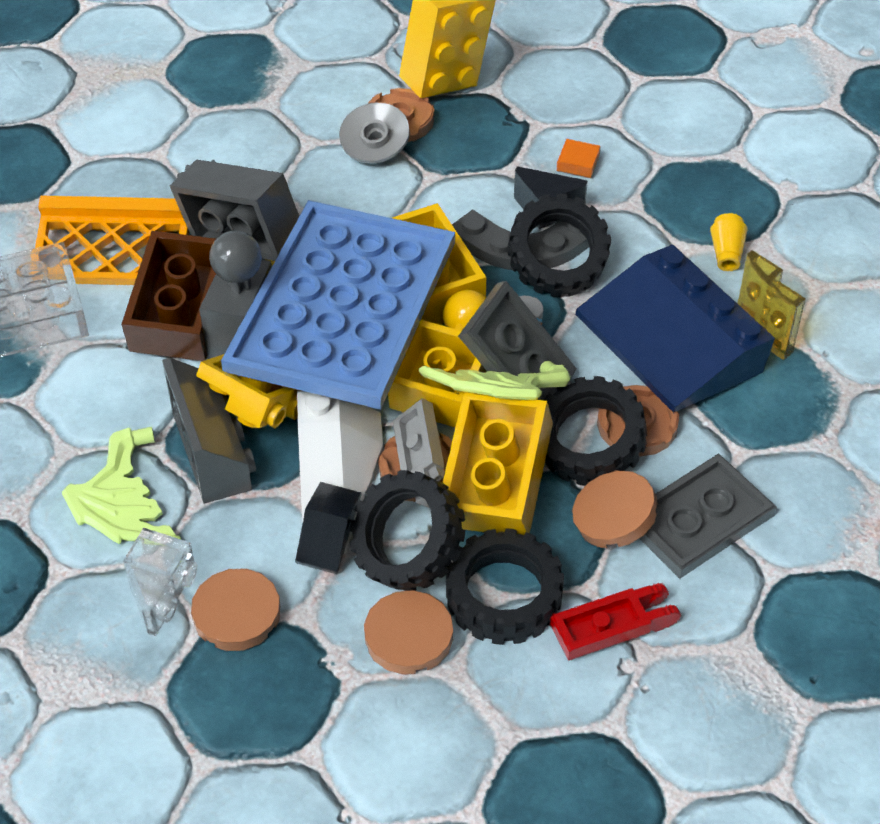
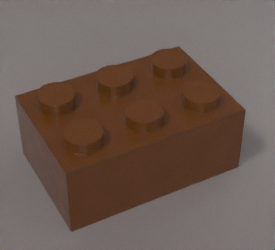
M151 231L121 324L130 352L197 361L206 360L207 352L199 308L216 275L209 260L210 249L216 240L215 238Z

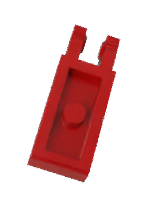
M654 583L652 586L648 585L636 590L630 588L553 614L550 626L569 661L648 634L650 631L657 632L666 627L669 628V626H673V624L680 620L681 613L677 606L671 604L663 608L645 611L654 605L661 604L669 595L663 583Z

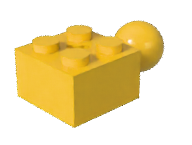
M462 290L453 294L447 300L443 309L445 326L425 320L420 321L388 392L390 409L405 412L423 398L433 403L436 422L456 427L464 391L454 390L449 386L423 377L419 372V368L428 366L454 374L459 369L476 370L486 373V369L458 337L486 299L482 293L475 290Z

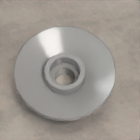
M369 103L354 109L345 117L340 127L339 139L345 153L354 160L363 163H380L395 157L403 150L409 139L410 128L404 113L395 106L386 103Z

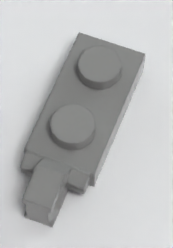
M422 398L393 420L400 469L408 470L412 473H415V471L421 472L441 482L440 480L444 478L445 471L443 469L445 467L433 403ZM415 497L417 504H422L429 508L424 498Z

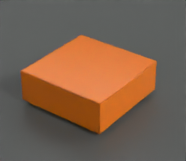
M566 139L557 161V171L591 178L600 156L601 146Z

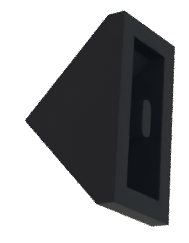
M517 166L515 169L514 199L523 210L530 201L533 200L535 203L539 201V197L548 194L550 197H556L557 194H568L567 198L575 199L576 196L585 200L584 204L586 205L588 181ZM558 221L541 223L537 227L541 229Z
M324 482L319 483L305 508L295 559L296 564L338 574L350 535V523L355 518L356 511L354 510L361 499V492Z

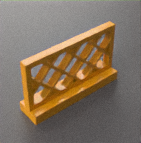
M40 195L38 208L41 218L30 279L32 283L134 285L142 262V258L136 252L147 245L151 231L179 232V234L189 235L190 232L175 198ZM49 229L67 230L69 232L68 235L55 244L48 238ZM90 230L104 231L106 235L93 244L83 237ZM127 231H140L143 236L130 245L120 237ZM78 240L86 249L72 259H69L62 250ZM115 241L123 250L107 260L99 251ZM55 255L65 263L55 271H42L43 263ZM92 256L102 264L92 272H82L78 268L80 264ZM129 257L139 265L129 273L119 272L115 268Z

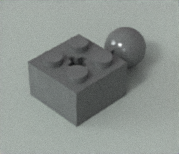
M235 230L221 234L213 242L210 249L209 260L216 275L199 308L208 359L225 354L272 268L271 261L262 259L261 248L258 242L251 235L242 231Z

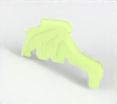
M545 361L541 364L540 373H520L518 376L511 375L508 372L486 371V373L476 370L459 369L454 374L428 366L419 368V372L423 377L449 386L454 390L489 395L500 399L536 400L542 395V391L539 388L565 387L570 381V374L564 365H555L551 361Z
M152 427L137 430L126 428L114 432L109 438L106 466L86 483H70L65 487L62 495L78 525L88 524L118 544H121L122 540L170 544L181 542V537L175 535L170 526H153L143 522L156 521L163 515L155 499L146 498L150 495V490L143 485L141 478H127L134 472L131 457L135 446L155 443Z

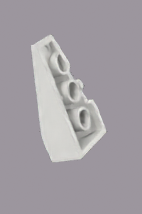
M305 391L297 392L302 523L305 508L320 482L361 492L360 500H364L365 491L371 486L373 480L372 474L377 460H379L380 454L383 452L380 412L360 404ZM350 532L344 553L348 552L349 540H352L353 532Z

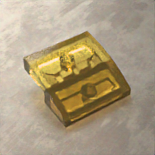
M751 250L746 257L738 304L775 338L771 352L784 361L794 351L806 298L781 283L782 268Z

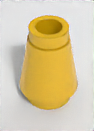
M726 213L719 215L715 218L714 224L710 228L717 266L723 271H734L740 267L748 228L743 218L737 214Z

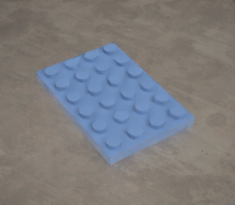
M308 200L221 360L222 371L381 410L455 245V232Z

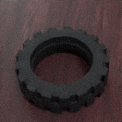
M549 194L539 197V201L534 203L532 200L527 203L523 212L519 211L515 217L507 247L508 256L511 257V268L514 272L518 271L520 281L525 285L529 283L537 293L543 294V291L551 293V297H561L562 294L568 293V296H574L579 293L580 289L584 288L587 290L590 288L595 279L601 276L610 254L611 235H607L608 225L605 219L599 218V211L594 206L588 207L584 204L585 200L576 196L575 199L567 198L568 194H557L556 197H550ZM550 221L569 223L578 228L586 237L590 248L589 257L585 263L574 269L565 271L550 269L538 262L530 252L528 245L529 234L541 223Z
M594 376L593 380L579 377L574 379L575 383L565 387H557V392L553 395L549 393L543 401H547L553 421L545 464L550 471L554 472L556 470L559 478L568 482L570 479L576 480L578 485H586L603 474L614 471H626L629 466L634 468L640 460L639 453H644L646 449L647 427L641 402H637L636 394L630 388L626 391L621 382L614 379L612 382L605 381V377ZM589 408L608 409L619 415L625 422L624 433L618 441L600 452L590 454L573 452L562 446L557 439L560 426L569 416L580 410Z
M408 470L397 471V475L387 474L381 477L379 484H372L365 491L367 496L364 500L358 501L354 510L357 512L356 518L351 520L349 531L353 532V539L349 540L351 551L356 553L357 556L354 559L356 565L366 571L365 575L368 578L397 590L417 591V587L425 589L435 584L434 579L437 577L443 578L450 571L448 566L451 561H457L461 552L457 550L459 543L464 542L465 530L462 529L465 515L464 511L458 508L457 504L460 502L455 493L447 490L448 486L421 472L415 471V473H412ZM422 497L431 509L432 527L429 539L422 551L412 560L404 564L393 565L389 562L383 547V533L386 522L393 510L405 500Z
M496 529L484 531L483 536L477 537L476 534L466 540V545L463 548L461 546L458 547L457 550L461 551L456 562L450 563L448 566L450 571L446 574V598L448 599L449 612L451 616L456 615V623L464 631L468 628L476 639L483 641L485 637L492 639V644L504 645V641L512 640L513 644L523 643L526 641V637L531 635L533 638H536L544 632L546 625L550 626L551 616L561 609L564 573H561L562 565L558 556H552V548L547 543L543 542L540 544L536 541V536L525 532V535L517 534L516 529H505V532L497 533ZM493 563H512L522 566L534 574L541 585V591L530 604L517 609L499 610L485 606L474 598L468 589V582L483 567Z

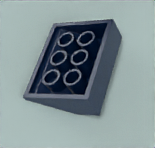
M673 244L641 257L579 306L575 313L673 413L763 373L775 340L764 327Z

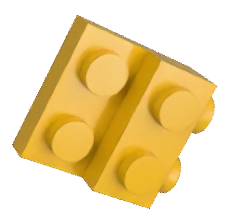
M224 354L201 361L196 376L209 383V387L213 391L223 395H230L225 410L236 415L238 421L243 425L251 428H261L266 425L277 428L285 417L293 420L298 418L297 392L301 390L222 371L221 363Z

